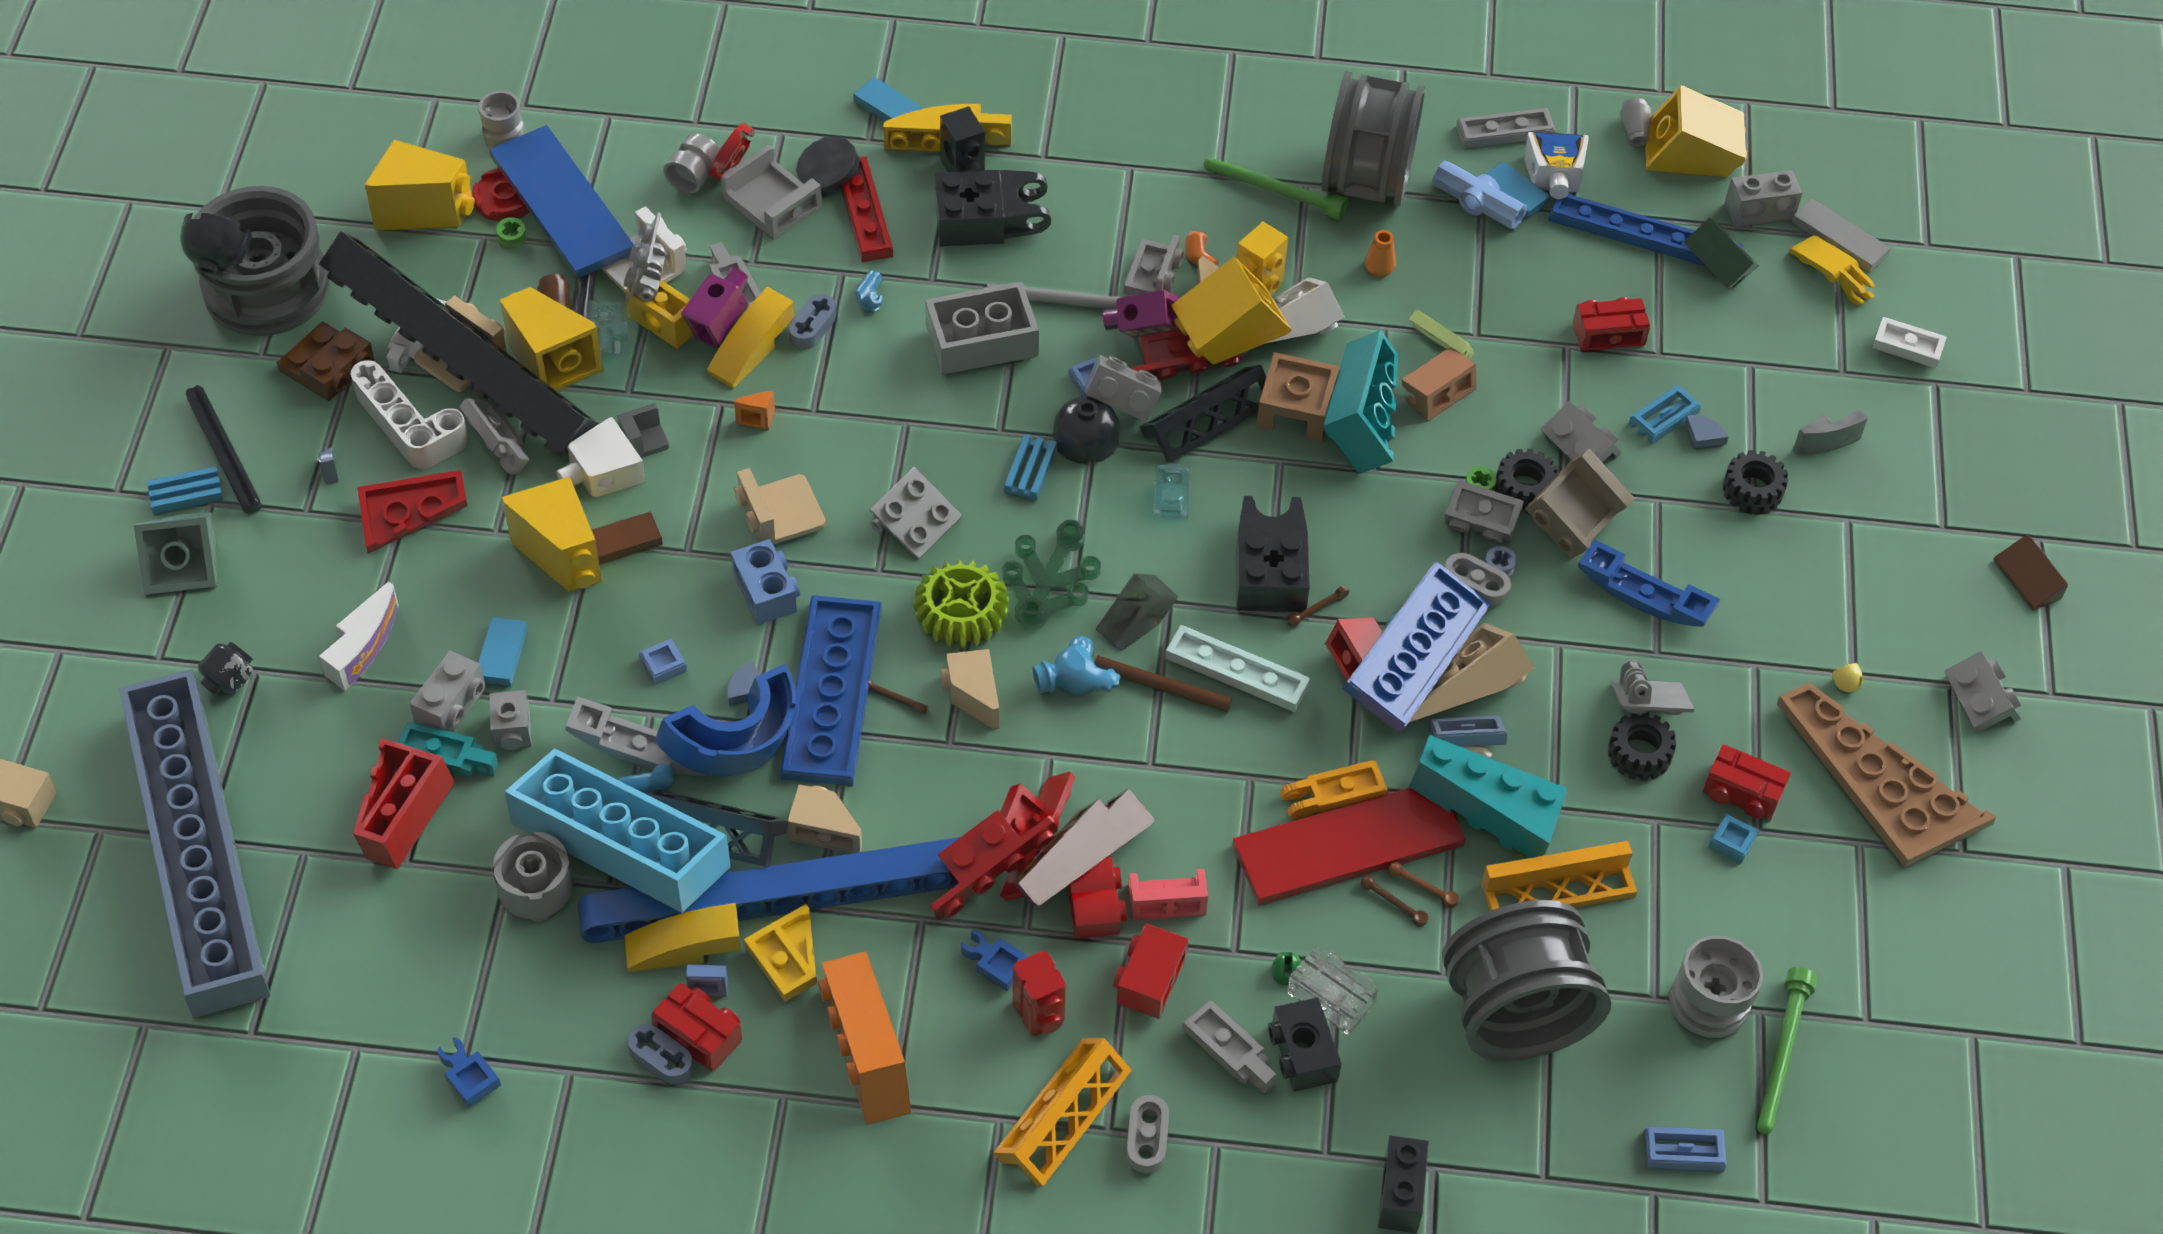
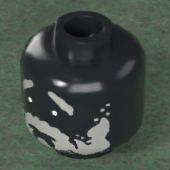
M231 641L227 645L218 643L198 665V671L204 677L200 684L216 696L221 691L227 695H234L252 675L253 668L250 662L253 659Z

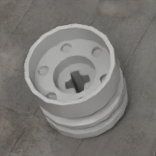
M1707 936L1696 940L1687 949L1680 970L1672 984L1669 994L1671 1011L1678 1022L1692 1033L1706 1038H1723L1736 1033L1745 1023L1751 1006L1760 991L1764 978L1761 962L1750 948L1741 941L1730 937Z

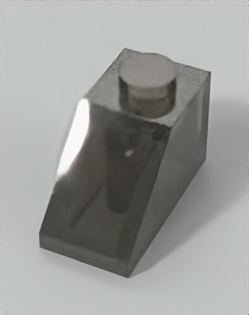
M1134 573L1100 621L1096 630L1115 648L1123 651L1158 626L1179 596L1157 576Z

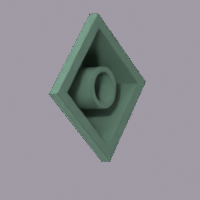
M212 512L176 515L134 524L144 595L217 586V549Z

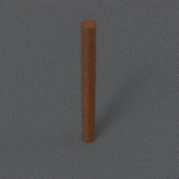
M1099 655L1094 662L1096 667L1100 669H1114V672L1119 674L1121 678L1229 712L1233 698Z

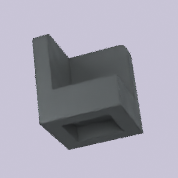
M650 404L617 415L620 429L641 458L669 449L668 439L660 425L659 409L656 404Z

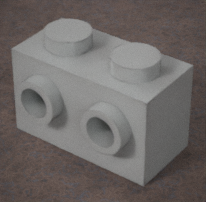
M1099 355L1085 384V394L1147 422L1161 395V383L1157 381L1158 379L1154 375L1146 371L1140 370L1137 372L1128 368L1125 362L1115 357L1109 356V358Z
M449 650L410 702L414 723L454 732L486 689L481 664Z

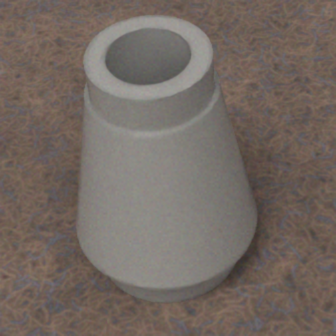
M1632 98L1623 103L1620 116L1630 145L1641 147L1649 141L1651 107L1642 98Z

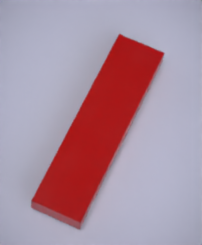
M859 157L860 162L856 175L846 186L843 183L840 187L861 262L893 257L892 243L867 157Z

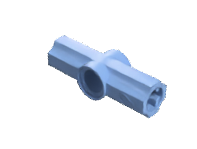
M1443 161L1433 176L1432 185L1459 199L1463 210L1470 215L1478 216L1484 213L1506 227L1515 230L1521 224L1526 214L1527 205L1500 191L1496 180L1489 175L1481 174L1475 177L1449 161Z

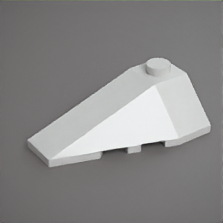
M1308 277L1273 298L1292 331L1270 342L1318 332L1325 334L1338 326L1337 321L1345 316L1328 282Z

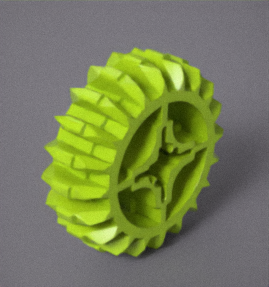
M958 559L956 565L952 566L945 561L942 569L932 566L930 575L922 576L921 584L917 585L915 589V600H913L918 625H922L925 635L933 633L935 642L946 639L948 647L953 642H959L962 648L965 647L968 641H972L978 646L980 637L990 641L993 631L1000 632L1002 622H1005L1007 618V607L1009 606L1006 586L1004 582L999 581L997 572L989 573L987 564L977 568L974 560L969 565H963L960 559ZM942 596L944 598L942 599V604L936 607L934 605L935 601ZM986 600L988 605L980 611L978 609L980 603Z

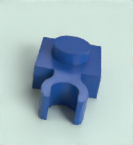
M972 930L971 940L979 945L977 947H969L962 942V955L971 960H979L977 972L1005 991H1008L1013 985V966L1015 962L1029 956L1001 938H998L991 945L986 941L985 936L981 932Z
M454 1037L452 1040L457 1049L455 1054L446 1055L441 1047L437 1051L442 1064L451 1068L445 1072L446 1080L466 1106L470 1107L500 1087L501 1083L499 1077L478 1051L467 1057L463 1043L460 1039Z

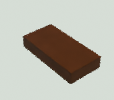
M651 511L592 529L596 541L599 564L663 544L662 536Z

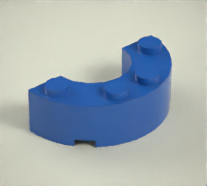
M783 664L754 678L746 697L751 715L744 720L731 723L716 721L703 715L695 705H692L663 718L656 734L655 742L674 761L698 773L712 776H734L755 770L776 753L791 724L796 706V689L790 671L786 664Z

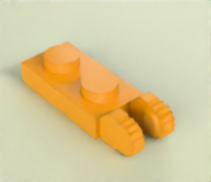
M1371 760L1307 776V779L1286 784L1281 788L1280 795L1282 800L1288 802L1294 799H1302L1310 793V799L1298 801L1288 807L1287 812L1290 819L1296 820L1312 816L1316 812L1319 814L1386 795L1388 789L1376 760Z

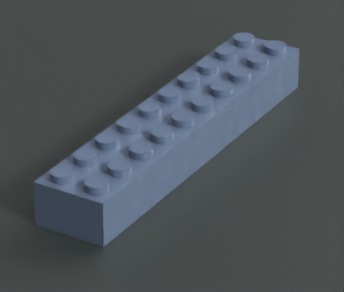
M193 669L120 687L121 701L183 993L192 1016L196 1018L271 997L204 704Z

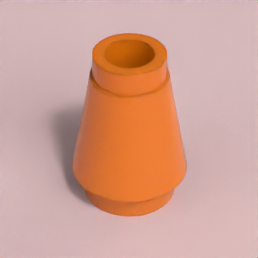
M1380 230L1375 233L1364 259L1367 271L1372 276L1386 277L1396 267L1394 236L1387 230Z

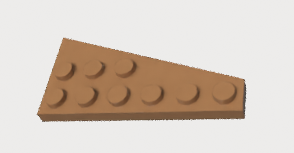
M1806 683L1779 696L1777 705L1904 868L1994 824L1996 820L1995 815L1987 810L1982 812L1968 802L1969 797L1958 789L1954 792L1938 781L1935 772L1893 742L1887 744L1873 734L1874 729L1865 722L1859 724L1846 715L1844 707L1812 684Z

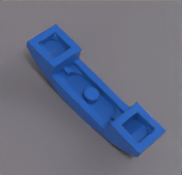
M1597 540L1593 541L1579 561L1578 567L1601 588L1626 604L1666 621L1688 626L1704 627L1720 602V598L1690 584L1683 591L1624 563L1626 554Z

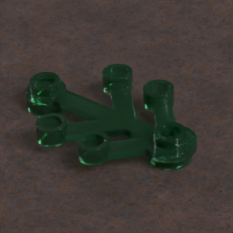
M1066 520L1058 526L1056 533L1057 545L1045 569L1036 554L1035 539L1030 535H1021L1016 539L1015 553L1023 559L1037 585L1032 595L1022 580L1023 566L1019 562L1008 561L1002 567V579L1010 585L1018 600L1015 606V618L1025 629L1037 630L1048 621L1050 613L1071 606H1083L1086 604L1089 590L1084 583L1079 581L1085 579L1094 580L1100 576L1101 562L1094 556L1084 557L1080 562V566L1060 573L1069 552L1080 549L1084 543V529L1075 520ZM1022 545H1028V546H1030V548L1024 549V548H1021L1020 546H1022ZM1087 566H1093V567H1095V569H1094V570H1088V569H1086L1085 567H1087ZM1016 571L1017 574L1010 575L1007 572ZM1069 585L1066 594L1047 599L1050 591ZM1075 592H1080V593H1082L1083 595H1082V596H1074L1073 593H1075Z

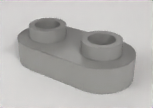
M1456 553L1447 559L1445 568L1490 602L1491 605L1500 604L1508 598L1511 581L1505 572L1467 553Z
M1154 1095L1139 1097L1133 1102L1130 1109L1126 1157L1129 1165L1141 1173L1157 1171L1164 1164L1166 1157L1169 1108L1163 1099ZM1146 1116H1151L1155 1118L1156 1121L1153 1123H1146L1145 1121H1143V1118ZM1147 1151L1153 1156L1149 1159H1144L1139 1154Z

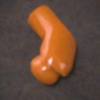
M1197 230L1190 232L1185 239L1187 260L1198 267V260L1203 256L1218 266L1219 261L1205 252V242L1208 241L1206 234Z

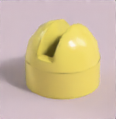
M1857 663L1840 667L1831 674L1835 685L1844 692H1855L1863 683V675Z

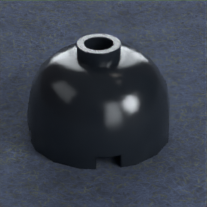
M189 213L184 217L180 234L183 253L190 261L197 264L199 271L207 274H217L218 270L225 271L236 267L246 257L252 240V233L249 229H247L246 234L240 231V223L209 213H201L200 219H191L193 213Z
M1090 396L1073 398L1065 403L1055 416L1053 438L1057 442V451L1070 461L1086 464V460L1097 459V462H1101L1113 455L1119 445V419L1110 405Z

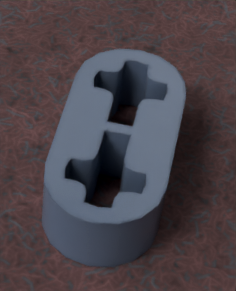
M824 294L812 296L793 318L789 325L790 342L794 347L810 349L821 340L836 319V304L833 298Z
M643 1024L634 1028L629 1034L628 1045L631 1057L662 1081L670 1085H680L691 1078L694 1069L691 1053L659 1028L650 1024ZM652 1039L656 1052L649 1046H644L640 1049L639 1041L642 1040L647 1043ZM665 1058L675 1064L682 1060L683 1068L674 1067L670 1071L668 1061Z

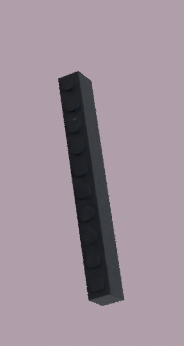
M340 231L319 262V265L329 272L326 277L342 288L346 285L352 290L350 294L352 298L365 306L370 304L376 308L374 314L379 319L390 325L392 322L400 327L398 333L413 343L416 340L424 346L422 349L423 353L437 362L442 359L448 364L446 370L462 381L466 378L473 383L471 386L472 391L485 399L491 397L497 402L495 408L509 418L515 416L522 421L520 428L533 437L540 435L547 441L544 446L560 457L564 453L568 454L567 447L570 442L599 425L593 418L358 238Z

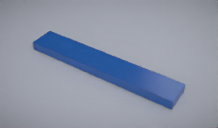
M1570 194L1565 198L1555 199L1548 221L1706 266L1684 243L1695 230Z

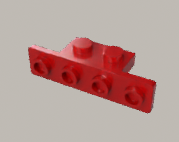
M1180 329L1140 336L1138 341L1144 365L1129 368L1137 372L1140 370L1146 371L1154 376L1157 375L1158 380L1176 376V371L1189 369V373L1203 372L1209 369L1208 365L1213 364L1204 356L1198 358L1187 344L1191 340L1189 335H1184ZM1248 351L1219 363H1221V367L1237 365L1241 363L1240 359Z
M1066 772L1048 777L1039 798L1034 796L1022 784L1010 786L1000 813L1019 837L1023 836L1048 816L1052 817L1058 828L1059 818L1066 801L1071 795V787L1075 776L1071 772ZM1036 848L1024 856L1025 861L1021 866L1008 873L1000 897L1005 901L1024 897L1015 885L1018 882L1017 875L1041 850Z
M997 809L938 854L940 860L959 884L930 905L935 917L938 920L945 916L947 918L953 917L965 906L964 902L975 893L977 895L985 893L994 885L995 878L1005 871L1010 873L1021 866L1025 861L1024 856L1035 848L1041 850L1048 846L1054 840V834L1058 831L1052 817L1048 816L1023 836L1019 837Z

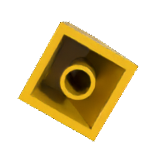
M1680 85L1650 117L1649 141L1645 145L1646 169L1656 172L1728 177L1737 167L1742 166L1747 156L1745 149L1746 129L1744 127V113Z
M393 140L364 184L374 229L380 231L460 227L465 217L472 213L475 204L471 194L470 175L467 173L465 160L398 140Z
M1235 256L1171 305L1178 316L1174 322L1181 332L1186 336L1189 335L1191 339L1187 344L1198 358L1204 356L1213 365L1285 336L1292 331L1265 285Z
M531 287L500 299L508 345L523 366L556 391L603 371L598 332L594 322Z
M570 477L502 497L512 545L568 592L579 588H587L595 583L602 582L596 541Z

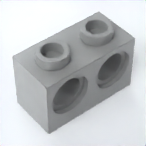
M1793 170L1731 178L1724 204L1734 227L1793 219L1803 193Z

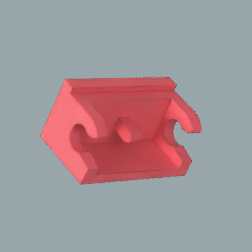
M1196 869L1197 875H1195V878L1138 881L1137 873H1129L1128 890L1132 920L1206 915L1208 890L1204 869Z

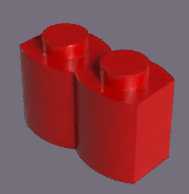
M1108 856L1067 886L1075 939L1120 934L1121 923L1127 922L1125 900H1118L1116 891L1117 889H1122L1120 867H1113L1112 858Z

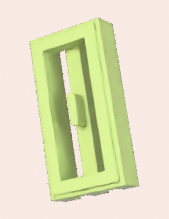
M1415 310L1409 318L1415 329L1446 349L1451 347L1469 360L1474 355L1473 349L1467 341L1421 311Z

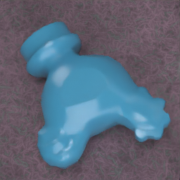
M1084 636L1073 638L1069 643V647L1058 654L1053 664L1041 661V664L1032 666L1033 679L1040 694L1045 692L1053 693L1056 687H1061L1072 695H1083L1094 690L1110 692L1112 688L1119 686L1120 675L1115 673L1114 669L1104 670L1096 667L1091 658L1094 650L1093 643L1090 638Z

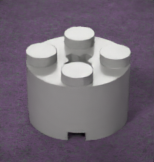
M532 832L533 835L520 837L519 834L506 840L495 853L493 861L495 883L499 899L505 909L517 917L541 923L547 921L551 915L561 910L572 895L574 882L569 857L564 845L550 834Z

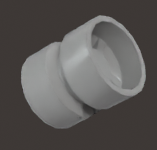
M494 91L482 97L478 110L482 123L483 138L489 148L525 134L523 121L521 120L520 102L513 93Z
M691 133L665 164L664 175L672 186L679 191L694 194L706 182L711 165L720 149L707 136L700 133Z

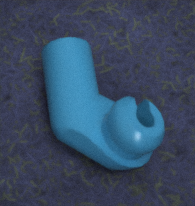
M869 270L855 290L860 306L869 312L877 311L883 302L882 295L878 297L877 291H875L883 279L881 274L875 270Z
M660 764L654 768L653 772L623 776L619 778V781L640 792L667 790L674 782L673 769L669 765Z

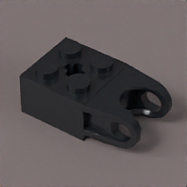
M1012 170L935 172L939 247L1004 244V239L1034 235L1047 230L1051 225L1050 211L1037 204L1027 203L1033 202L1047 193L1048 185L1046 178L1037 172ZM1028 183L1040 184V187L1036 189L1024 188ZM1032 217L1044 218L1039 223H1031L1027 221L1029 218Z
M1244 496L1236 546V611L1302 612L1307 609L1310 590L1308 529L1302 500L1300 497H1291L1290 507L1286 513L1281 516L1270 517L1262 514L1257 509L1252 496Z

